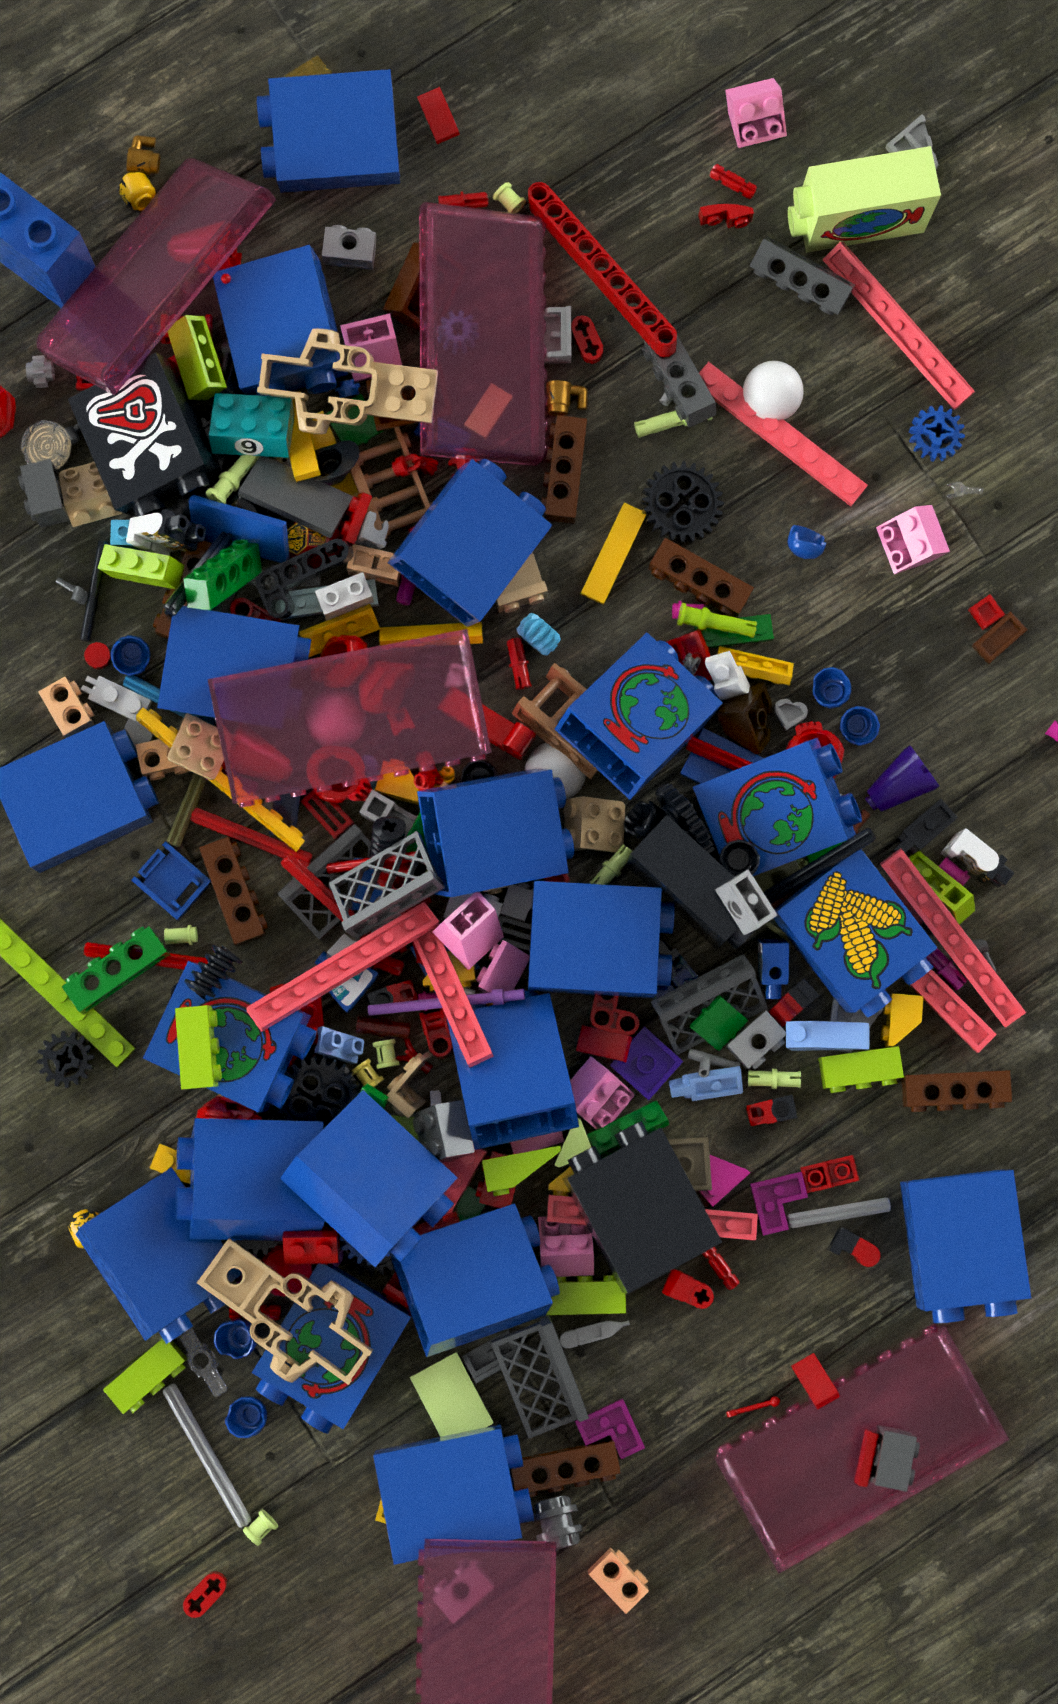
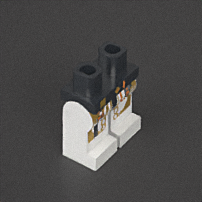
M165 509L162 510L161 514L153 513L130 518L126 542L146 552L169 555L170 552L177 550L184 552L189 550L192 552L197 550L198 542L204 541L206 527L201 524L192 523L182 514H176Z
M966 828L955 833L940 853L949 859L956 856L967 865L970 873L979 875L976 879L982 884L989 881L999 888L1001 885H1006L1014 875V872L1004 865L1008 860L1003 855L998 856L992 848Z

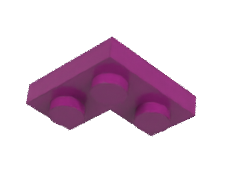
M802 1172L750 1184L762 1235L788 1230L783 1203L808 1198Z
M623 1398L589 1413V1419L582 1422L575 1420L586 1446L610 1435L615 1442V1447L621 1459L645 1449Z

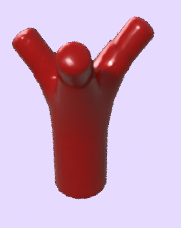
M407 1036L404 1038L407 1048L405 1053L407 1055L397 1056L396 1060L409 1062L418 1054ZM426 1062L421 1070L427 1074L433 1066Z

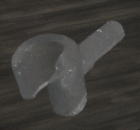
M960 481L947 484V486L954 488V494L947 495L950 499L961 497L964 494H983V488L967 487Z

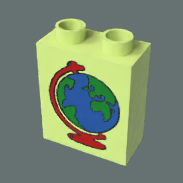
M931 146L810 166L803 186L796 187L793 190L794 206L788 207V223L791 236H803L807 253L834 248L839 242H844L848 246L924 233L941 196Z

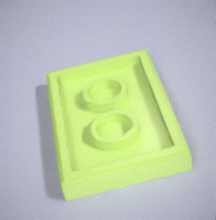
M457 1351L410 1376L440 1437L485 1428L494 1423Z

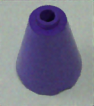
M909 745L867 790L869 796L865 799L874 811L879 808L883 812L934 791L939 787V784L911 745Z

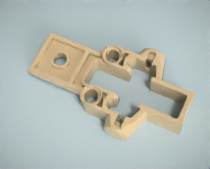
M321 328L312 329L300 358L270 354L261 355L262 366L257 392L261 395L295 399L299 430L303 432L326 434L330 423L360 425L364 423L367 415L432 423L438 370L374 362L373 356L366 349L340 345L338 332ZM327 349L328 351L338 352L340 359L337 362H333L332 369L372 375L369 399L361 401L329 397L328 403L333 406L331 414L307 412L305 400L308 401L309 399L307 394L269 389L272 363L313 367V362L310 360L316 350ZM359 354H365L367 357V361L362 367H356L355 358ZM407 386L414 387L416 391L415 397L410 401L402 398V391ZM353 406H358L360 409L359 416L356 419H349V409Z
M231 1238L226 1241L197 1282L201 1287L252 1323L250 1327L251 1338L273 1354L270 1368L287 1382L293 1383L315 1364L319 1363L349 1385L364 1360L373 1351L371 1347L343 1328L354 1298L345 1287L331 1280L321 1288L301 1273H291L284 1278ZM233 1268L239 1269L243 1275L242 1281L238 1284H233L228 1280V1272ZM292 1278H297L302 1283V1289L298 1293H293L288 1288V1281ZM273 1288L280 1290L308 1312H311L314 1308L311 1300L316 1295L335 1305L334 1307L339 1312L336 1322L333 1321L329 1327L363 1352L349 1373L342 1371L315 1350L310 1352L308 1355L309 1359L300 1364L279 1348L282 1341H290L293 1335L260 1311V1306ZM257 1324H267L270 1328L269 1336H259L256 1332Z

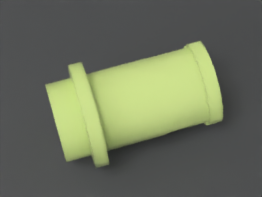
M188 925L186 928H165V944L189 943V945H193L194 942H198L197 927Z

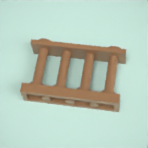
M399 427L394 428L396 439L360 452L358 461L350 471L359 493L364 492L371 495L369 489L373 488L372 485L396 477L392 467L372 475H368V473L363 475L360 466L364 465L363 462L399 448L404 457L410 455L408 448L411 447L408 435L406 432L402 434ZM412 460L407 461L409 467L414 465ZM416 470L410 472L415 485L379 499L377 497L371 499L367 512L376 513V521L374 522L376 530H381L384 522L381 521L378 512L382 511L381 508L419 495L424 507L389 521L385 537L386 544L389 543L387 536L391 535V531L418 522L432 504L427 499Z
M554 663L546 675L550 682L532 701L523 696L515 706L512 714L547 744L566 755L583 774L592 779L598 770L555 730L568 707L587 689L572 678L566 669ZM559 688L570 698L552 717H548L540 710V707Z

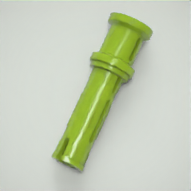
M682 603L677 625L687 624L696 626L699 630L712 628L753 638L756 632L755 626H757V621L720 615L710 612L706 607L698 609Z

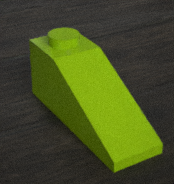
M920 851L909 857L910 861L959 925L975 911L974 896L971 892Z
M561 1146L482 1160L487 1192L493 1191L494 1196L509 1194V1188L515 1187L561 1152Z

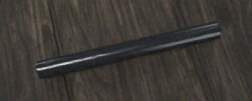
M98 540L80 640L90 642L103 575V572L98 569L104 545H108V542Z

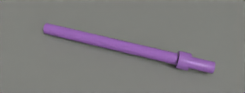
M502 988L493 989L490 993L470 994L467 997L471 1005L486 1003L502 1005L505 1004V1001L525 1000L524 989L504 991ZM438 998L368 1005V1014L371 1016L442 1008Z

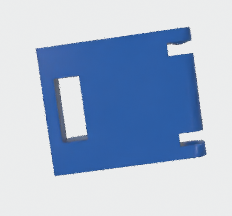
M165 841L162 845L170 853L166 856L157 849L138 871L146 880L142 883L139 878L134 876L131 881L179 921L212 882ZM192 882L195 883L199 888L183 906L179 905L176 900Z

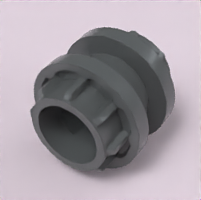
M566 1495L540 1501L534 1505L535 1514L534 1521L532 1522H540L543 1534L537 1535L536 1539L537 1543L542 1542L545 1551L550 1552L567 1548L580 1542L579 1533L583 1530L581 1524L573 1525L571 1514L577 1512L578 1509L576 1504H571L570 1497Z

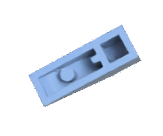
M786 1021V1048L791 1051L870 1050L869 1023Z

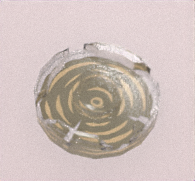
M46 420L38 421L29 426L23 434L21 441V451L24 453L25 461L27 464L51 459L57 470L62 467L69 458L71 451L70 436L65 428L56 422Z

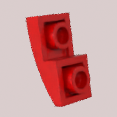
M440 87L417 96L437 144L460 135Z
M715 204L700 207L698 217L701 226L705 224L714 226L725 219L728 228L735 227L739 229L749 225V222H752L754 210L751 207L737 204Z
M853 1155L800 1167L807 1193L859 1181Z

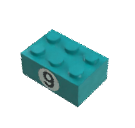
M215 393L209 430L212 454L289 458L294 423L292 399L275 396Z

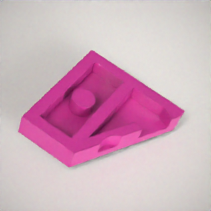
M710 1155L712 1190L699 1192L713 1207L748 1176L750 1172Z

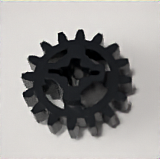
M62 1031L60 1038L56 1034H52L53 1041L44 1040L43 1043L46 1049L38 1050V1053L43 1055V1059L37 1060V1063L44 1066L39 1071L40 1074H48L46 1077L47 1082L55 1079L56 1087H60L62 1082H64L65 1088H70L71 1081L76 1085H80L81 1081L79 1078L88 1079L89 1076L86 1070L94 1069V1066L89 1064V1060L95 1059V1056L88 1053L93 1048L92 1045H84L87 1040L85 1037L77 1040V1033L72 1032L70 1037H68L67 1031ZM66 1042L62 1049L58 1051L53 1050L58 1044ZM76 1046H78L79 1049L81 1050L82 1055H83V1060H82V1059H79V1057H78V1055H77V1053H76V1050H77V1047H76ZM68 1054V1057L72 1059L71 1063L64 1065L61 1057ZM49 1059L53 1060L56 1066L55 1072L50 1066ZM79 1068L76 1074L66 1077L70 1070Z

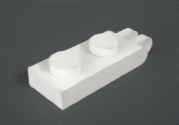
M87 676L85 681L94 685L93 688L82 685L80 689L89 694L88 700L136 721L137 713L143 707L148 711L152 704L150 699L101 676H98L97 680Z

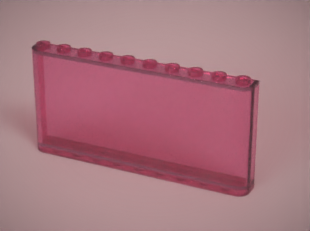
M195 158L186 159L37 338L38 350L53 363L115 396L272 206L276 198L267 188Z
M423 202L419 207L420 368L438 370L432 423L420 422L421 455L480 461L487 459L491 462L536 466L543 458H546L548 451L547 443H545V433L548 425L545 418L547 395L544 393V384L547 379V371L544 369V359L547 352V347L544 344L546 321L543 314L546 306V297L543 295V286L546 281V273L543 271V261L546 255L545 247H543L545 223L538 216Z
M467 629L208 679L233 804L239 803V808L255 805L254 800L265 798V803L281 800L280 795L290 793L291 797L306 795V790L316 788L317 792L332 790V784L342 783L343 787L358 784L357 779L367 777L368 782L384 779L383 774L392 772L394 777L410 774L409 769L419 767L420 772L435 769L434 764L445 762V767L461 764L460 759L470 757L471 762L486 759L487 753H491Z
M936 1323L922 1330L923 1335L916 1339L909 1337L899 1344L901 1348L894 1352L887 1350L876 1357L878 1361L875 1363L860 1365L853 1370L855 1374L846 1379L845 1376L834 1380L832 1383L839 1392L840 1397L817 1410L808 1396L809 1401L802 1405L797 1402L785 1409L786 1414L778 1419L776 1416H772L762 1423L763 1427L754 1432L753 1429L744 1432L739 1436L740 1440L733 1445L728 1442L716 1449L718 1454L714 1456V1459L778 1573L785 1571L1010 1440L945 1326L937 1327ZM877 1425L909 1431L917 1437L916 1442L920 1443L919 1454L917 1458H913L911 1469L915 1470L912 1486L908 1485L907 1492L877 1486L870 1480L867 1487L858 1486L854 1482L865 1429L876 1432Z
M425 1539L424 1549H419L418 1566H424L423 1575H418V1592H423V1601H418L417 1618H423L422 1626H417V1643H422V1652H417L416 1669H422L421 1677H416V1694L421 1695V1703L416 1704H552L556 1542Z

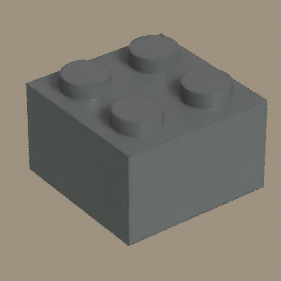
M51 459L20 466L22 475H18V480L22 491H25L28 498L24 500L27 514L31 515L32 521H36L41 528L70 521L63 502L59 471Z
M464 1100L435 1104L413 1114V1127L418 1134L419 1142L441 1163L454 1161L475 1152Z
M877 1425L876 1433H878L879 1437L870 1481L877 1486L907 1492L908 1485L912 1486L915 1470L911 1469L913 1458L918 1457L920 1443L916 1442L917 1437L909 1431Z

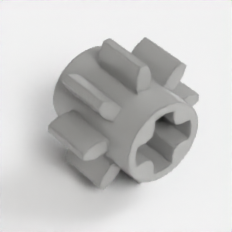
M45 355L32 356L33 361L26 363L28 382H34L36 388L48 387V382L55 380L53 361H47Z

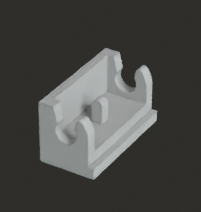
M571 306L545 308V312H543V363H571Z
M367 512L355 544L378 550L384 548L387 543L385 537L389 527L388 521L385 520L383 522L381 530H376L374 527L376 513Z

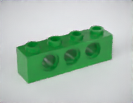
M245 539L235 540L232 545L221 550L219 554L208 559L205 564L195 568L192 573L184 578L187 608L212 610L262 572L259 544L248 543V540Z
M149 926L146 929L144 927L138 928L130 935L132 937L124 944L122 942L115 944L109 949L110 953L104 958L97 957L87 964L88 969L80 974L75 972L66 978V984L62 988L79 1013L86 1014L170 955L153 929ZM135 947H141L143 950L141 958L132 960L130 957L131 950ZM114 962H119L121 964L120 972L116 975H110L108 971L109 966ZM92 977H97L99 979L98 987L94 990H88V980Z

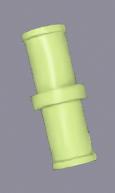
M622 844L609 861H604L602 864L603 868L589 884L608 885L614 877H619L621 874L620 870L626 865L633 851Z
M772 1068V1071L748 1070V1086H771V1089H777V1087L801 1088V1071H777Z

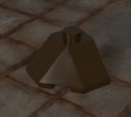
M758 683L750 687L749 692L727 699L717 712L718 720L723 727L724 733L754 754H761L770 740L771 729L766 728L767 714H772V702L765 683Z

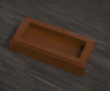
M1010 611L979 638L972 647L990 664L1028 629Z

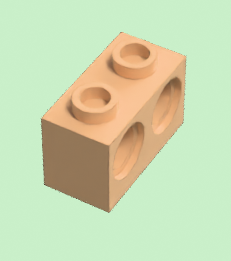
M357 544L352 545L354 553L347 565L348 575L354 576L363 572L368 580L375 579L376 582L398 587L401 574L387 563L394 553Z
M63 677L38 691L65 738L95 725L91 719L95 715L87 702L84 704L81 702L79 695L82 692L75 681L70 682L66 677ZM62 690H67L68 698L63 702H58L57 694ZM74 712H80V721L71 724L69 722L70 715Z
M159 739L135 745L141 773L143 776L146 775L151 781L165 778V774L175 772V775L190 772V770L168 760L170 748ZM152 755L160 757V762L155 767L147 765V761Z
M610 1547L588 1569V1574L627 1614L649 1592L646 1585L648 1580L638 1569L634 1572L627 1565L630 1561L620 1550L615 1552ZM613 1562L618 1565V1571L614 1575H607L603 1571L607 1563ZM628 1582L637 1585L635 1593L627 1595L622 1591V1587Z

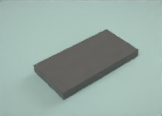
M265 456L259 457L238 491V496L329 538H332L348 511L353 498L352 495L321 481L305 479L296 482L291 467Z

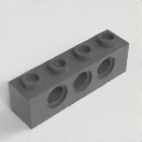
M768 236L763 239L750 264V267L754 268L753 272L764 279L770 277L776 280L775 284L786 291H789V289L799 293L797 295L798 298L807 303L814 301L821 305L820 310L829 315H833V313L838 315L855 287L854 283ZM775 259L784 261L785 270L783 272H778L774 269L773 263ZM797 271H803L807 275L806 284H800L796 281L795 274ZM824 283L829 287L830 292L828 296H822L818 293V284Z
M677 336L676 351L669 358H662L657 355L644 340L642 353L647 362L651 361L653 363L655 377L658 381H663L665 385L664 391L669 401L674 400L676 404L675 410L681 421L685 420L690 428L716 416V402L679 337ZM668 339L660 340L662 343L670 342ZM676 375L682 376L680 378H674V376ZM693 395V397L686 398L684 396Z

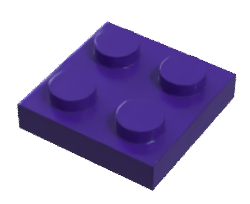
M644 1026L631 1041L626 1063L614 1060L609 1066L642 1096L650 1100L683 1061Z

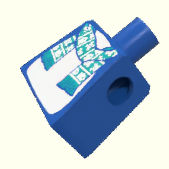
M758 939L759 982L766 985V999H781V984H788L789 943L785 939ZM777 967V973L769 975L770 969Z
M325 951L315 961L316 965L327 960V953ZM367 968L360 975L352 977L329 991V993L349 1013L380 975L373 969Z

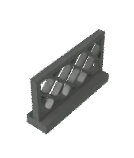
M353 824L306 868L317 878L330 877L329 882H331L333 877L338 878L341 875L333 873L323 874L327 870V864L335 863L338 859L350 861L354 860V858H361L352 857L353 846L360 839L368 847L367 858H371V842L356 824ZM349 850V857H341ZM293 878L277 894L314 935L320 939L340 919L335 917L331 921V914L333 913L329 909L328 911L313 910V894L309 891H304L306 888L296 878ZM348 882L347 893H341L342 895H348L351 882ZM299 894H309L310 910L298 909L292 901ZM302 913H309V920ZM313 913L328 914L327 925L320 931L312 925Z
M418 831L329 882L343 918L341 923L344 931L355 939L360 938L445 888L442 879L437 875L421 834ZM416 842L418 847L414 857L405 855L408 846ZM390 856L396 857L392 870L383 868L385 860ZM403 859L412 861L407 874L398 872ZM418 863L426 865L428 871L419 877L414 876ZM368 869L374 870L370 883L361 881L363 873ZM381 872L390 874L385 887L376 885ZM396 876L405 878L402 887L397 890L391 889ZM346 882H351L352 885L348 895H342L338 887ZM359 885L368 887L363 900L354 898ZM374 889L383 891L380 900L375 903L369 902ZM351 903L361 904L358 912L350 917L348 911Z
M744 954L651 1001L676 1055L705 1041L693 1029L683 1026L688 1017L696 1019L702 1013V1009L707 1008L714 1001L715 996L726 991L727 994L724 999L731 1004L730 1001L734 993L743 995L738 1005H731L747 1019L768 1008L755 977L754 968ZM750 979L746 990L737 988L740 983ZM749 997L758 999L759 1003L751 1007H745ZM702 1003L704 1004L700 1013L691 1012L692 1008ZM676 1016H681L677 1025L667 1023V1021ZM680 1033L689 1034L686 1041L677 1045L676 1040Z
M550 1315L540 1318V1322L491 1340L492 1347L528 1438L575 1420L582 1422L589 1419ZM536 1331L539 1332L541 1337L537 1348L524 1343L526 1336ZM510 1342L517 1345V1348L512 1358L501 1354L499 1346ZM543 1345L545 1347L546 1352L541 1350ZM521 1347L534 1352L529 1365L516 1360ZM538 1355L550 1360L546 1372L533 1367ZM504 1360L510 1362L508 1367H506ZM513 1365L527 1369L521 1382L510 1377L509 1373ZM552 1369L554 1370L555 1376L550 1374ZM530 1372L544 1376L538 1389L525 1384ZM547 1379L559 1383V1389L555 1396L542 1391ZM514 1385L519 1386L517 1392L515 1390ZM523 1388L536 1393L531 1405L519 1400ZM561 1393H563L564 1399L559 1398ZM540 1395L553 1400L548 1412L535 1408ZM557 1402L568 1406L570 1411L569 1415L561 1418L552 1415ZM523 1408L528 1410L526 1415ZM532 1412L545 1417L542 1425L533 1429L530 1428L528 1423Z

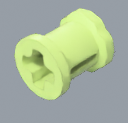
M506 182L494 193L493 199L499 201L508 210L507 214L509 216H514L523 208L526 199L524 197L520 198L511 189L512 185Z
M395 1039L372 1043L377 1052V1069L400 1065L395 1056Z
M262 1509L259 1512V1516L250 1526H246L243 1532L255 1545L259 1546L262 1543V1539L272 1529L276 1530L278 1528V1524L269 1513Z

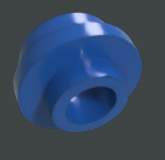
M354 379L339 382L340 387L335 388L339 398L359 394L358 388L360 383L354 384Z

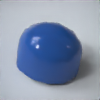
M793 525L791 527L787 542L789 549L794 555L802 559H815L823 554L826 547L823 535L802 526Z
M133 635L121 637L116 641L111 650L113 666L125 675L132 676L143 672L150 661L151 653L149 646L141 637Z
M834 667L824 668L813 678V696L821 706L829 709L841 707L850 698V680L840 669Z
M855 706L848 709L841 717L839 728L843 738L848 742L862 746L871 743L879 733L880 723L872 710L862 706Z
M233 1318L223 1322L214 1333V1344L218 1353L231 1356L233 1359H240L250 1355L257 1345L250 1335L252 1324L241 1318Z
M254 1396L241 1397L230 1405L228 1415L225 1418V1424L229 1432L237 1438H251L258 1435L265 1427L267 1410L264 1403Z

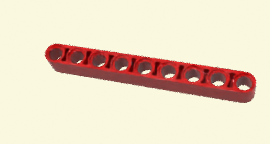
M543 182L533 183L528 189L530 211L653 351L661 357L673 355L677 346V332L675 328L552 189ZM537 197H542V198H544V199H542V200H537V199H535V198H537ZM556 214L559 215V217H551V215ZM573 232L575 234L567 235L566 233ZM583 250H590L591 252H589V253H583V252H581V251H583ZM604 267L606 270L600 271L597 268ZM620 285L622 288L616 289L613 286ZM636 303L638 306L631 307L628 304ZM652 321L654 324L647 325L644 322ZM668 339L670 342L662 343L660 340Z

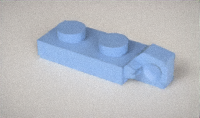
M740 1066L710 1070L707 1077H701L699 1072L683 1075L682 1078L669 1080L671 1097L684 1096V1098H691L692 1101L742 1094L743 1085Z

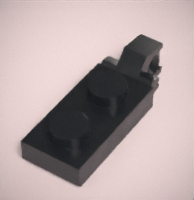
M939 799L901 832L902 834L898 837L901 843L891 852L895 853L901 848L904 853L909 850L914 855L958 817L942 799Z

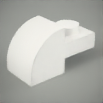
M730 651L706 658L705 665L715 683L714 691L721 700L749 692L750 684L741 665H736Z

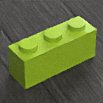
M185 315L166 328L189 400H208L215 396V393H219L227 388L205 316Z
M105 544L98 569L112 578L177 589L185 565L169 555Z
M208 1005L175 1008L181 1089L218 1087V1081L222 1079L220 1064L217 1065L216 1054L220 1052L219 1039L214 1037V1027H217L218 1024L216 1011H212V1006Z
M899 1046L818 1058L823 1089L830 1088V1093L846 1091L845 1086L856 1085V1090L871 1088V1082L881 1081L882 1086L898 1084L897 1078H904Z
M592 1275L577 1276V1281H566V1277H556L560 1293L557 1296L551 1297L553 1304L546 1315L626 1313V1296L621 1291L613 1275H603V1280H593Z
M161 1339L106 1386L103 1391L122 1414L128 1410L134 1413L145 1403L142 1400L143 1397L149 1392L154 1396L165 1386L162 1382L169 1375L174 1378L186 1368L183 1363L188 1358L173 1340L166 1344Z

